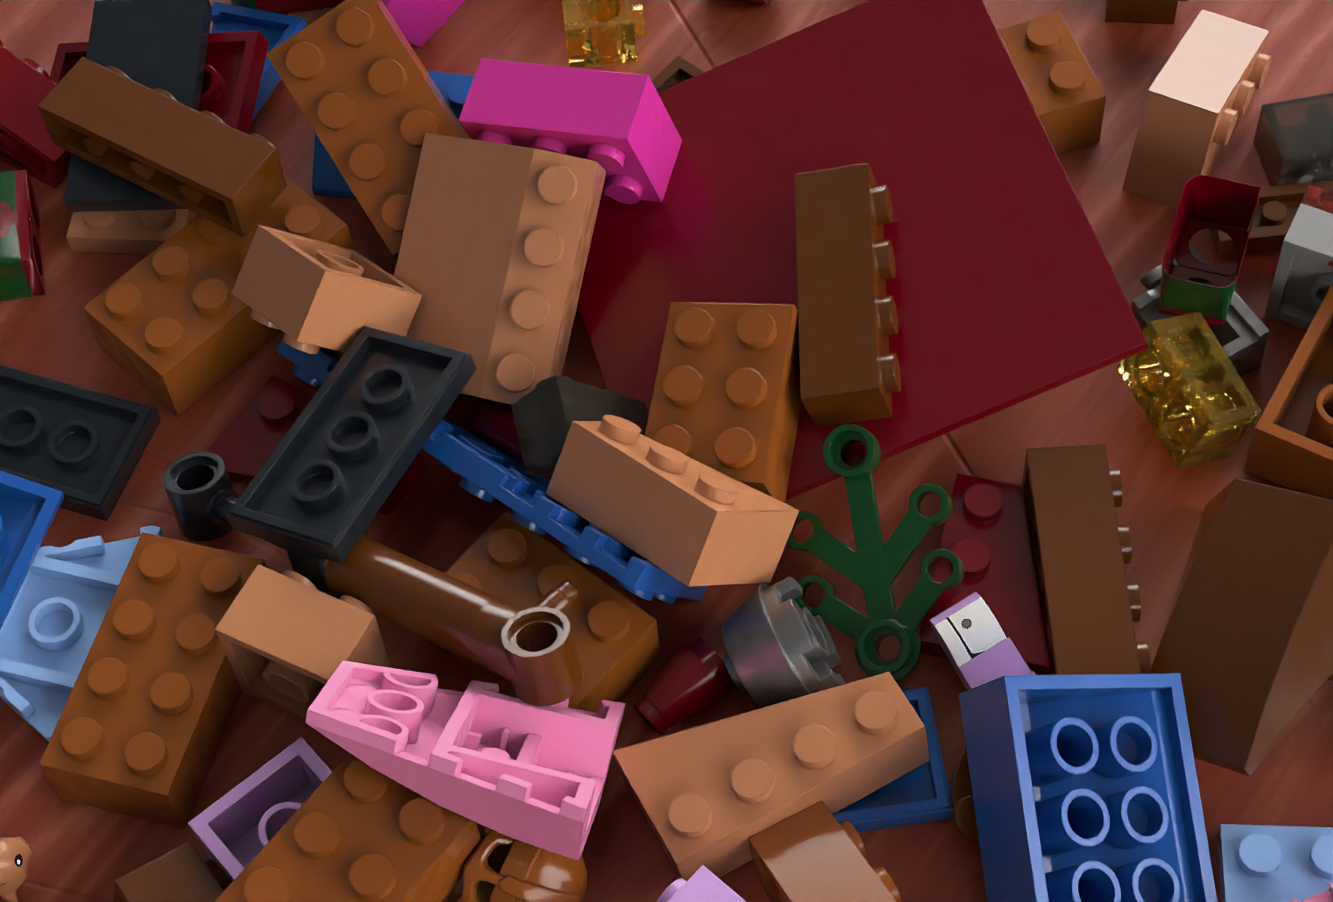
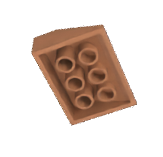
M425 133L394 277L422 295L406 337L471 354L476 371L460 394L554 413L606 176V170L597 161L535 148Z

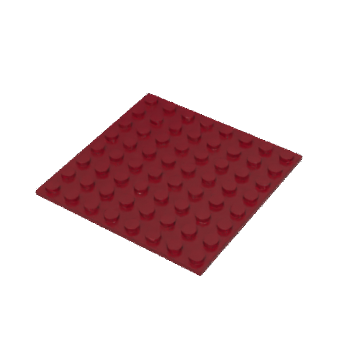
M868 0L658 92L682 139L663 201L640 200L636 204H624L609 196L601 195L578 299V306L617 417L626 419L639 426L641 429L640 434L645 436L671 302L795 304L798 310L794 174L869 162L878 186H888L892 201L893 221L892 223L883 224L884 240L891 241L895 258L896 274L895 278L886 279V295H892L896 304L898 334L888 335L889 353H896L899 362L901 391L891 393L892 417L844 424L859 425L876 437L881 448L880 461L1149 349L1145 336L983 0ZM803 402L801 404L785 501L842 477L833 472L826 464L823 456V446L829 433L844 424L816 427ZM854 443L847 449L845 457L849 465H857L865 458L866 450L863 443Z

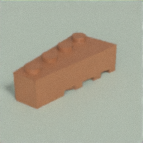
M890 672L613 751L626 786L679 878H683L686 881L702 865L720 878L751 861L753 856L748 841L749 837L820 801L824 802L831 813H837L930 761L925 725Z

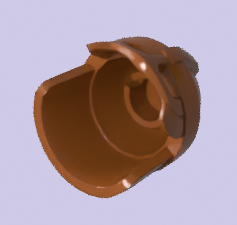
M482 825L481 842L463 865L462 878L450 892L446 901L582 902L587 886V870L582 854L580 860L577 861L508 837Z

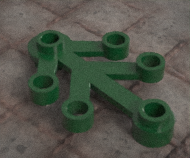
M844 424L832 430L827 436L823 446V456L828 467L833 472L844 477L857 552L825 530L823 521L818 516L804 510L799 511L787 544L799 551L812 553L864 589L868 617L838 599L834 585L829 580L818 575H807L797 581L802 587L803 595L794 600L800 609L806 607L813 616L820 615V617L855 641L856 660L866 674L872 677L890 672L894 680L897 681L911 674L917 667L922 654V642L917 630L943 591L952 590L962 582L965 568L960 557L946 549L932 550L922 560L920 567L922 577L897 610L895 608L892 584L931 526L940 525L950 517L953 502L948 492L938 485L923 484L918 486L909 498V510L884 545L872 472L877 468L880 461L881 448L876 437L865 428L856 424ZM854 443H863L866 450L865 458L857 465H849L845 457L847 449ZM930 493H937L941 498L940 510L933 516H924L920 509L922 499ZM808 519L813 525V535L808 541L798 543L794 537L795 526L800 521ZM949 558L953 564V573L948 580L937 582L933 578L932 567L937 560ZM819 583L825 593L824 599L819 606L809 607L805 601V592L809 586ZM888 636H895L900 643V652L893 660L886 661L880 655V643Z

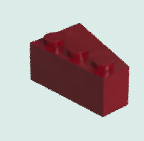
M0 40V161L18 170H27L29 176L56 189L68 176L71 153L52 143L38 104L57 84L50 79L48 73L37 62L29 58L22 60L5 48Z

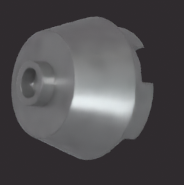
M787 577L770 587L765 583H761L721 628L723 641L728 652L724 656L728 673L736 687L741 692L747 690L760 708L846 684L840 674H836L831 670L842 664L822 618L820 615L814 617L806 607L800 609L794 600L803 595L802 587L792 577Z

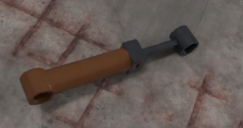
M193 452L173 461L164 471L162 481L181 534L189 540L201 542L218 539L231 532L233 527L226 515L238 500V495L233 490L223 459L217 454L210 452ZM367 530L363 532L342 564L265 540L286 550L293 571L310 580L317 590L337 599L343 595L354 597L366 604L376 616L511 680L517 697L527 704L552 706L565 701L575 694L581 685V666L571 625L565 615L570 609V605L578 597V588L570 581H563L555 589L549 590L533 607L523 610L369 539Z

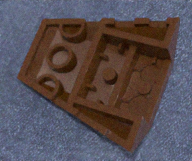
M1236 478L1206 504L1151 667V674H1181L1194 758L1250 776L1312 709L1308 699L1326 679L1333 681V500Z

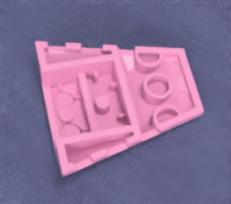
M342 661L308 708L306 724L371 768L439 806L492 830L579 861L599 807L625 703L601 700L599 712L568 708L569 698L552 706H535L525 703L520 698L500 694L499 685L495 683L471 680L466 691L460 692L437 688L438 678L435 674Z

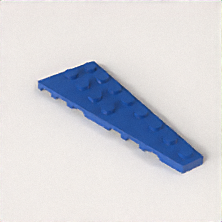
M282 339L275 350L295 363L291 371L295 376L318 388L321 387L341 359L332 353V349L320 347L318 354H309L289 346ZM445 416L422 447L423 450L436 458L435 461L462 476L458 485L487 502L493 503L497 499L513 509L510 514L512 519L539 534L545 535L546 532L564 543L562 547L564 551L588 565L601 568L616 578V582L637 596L650 601L655 596L664 602L674 604L677 597L701 601L708 586H686L547 495L549 479L530 469L528 471L483 439L475 436V434Z

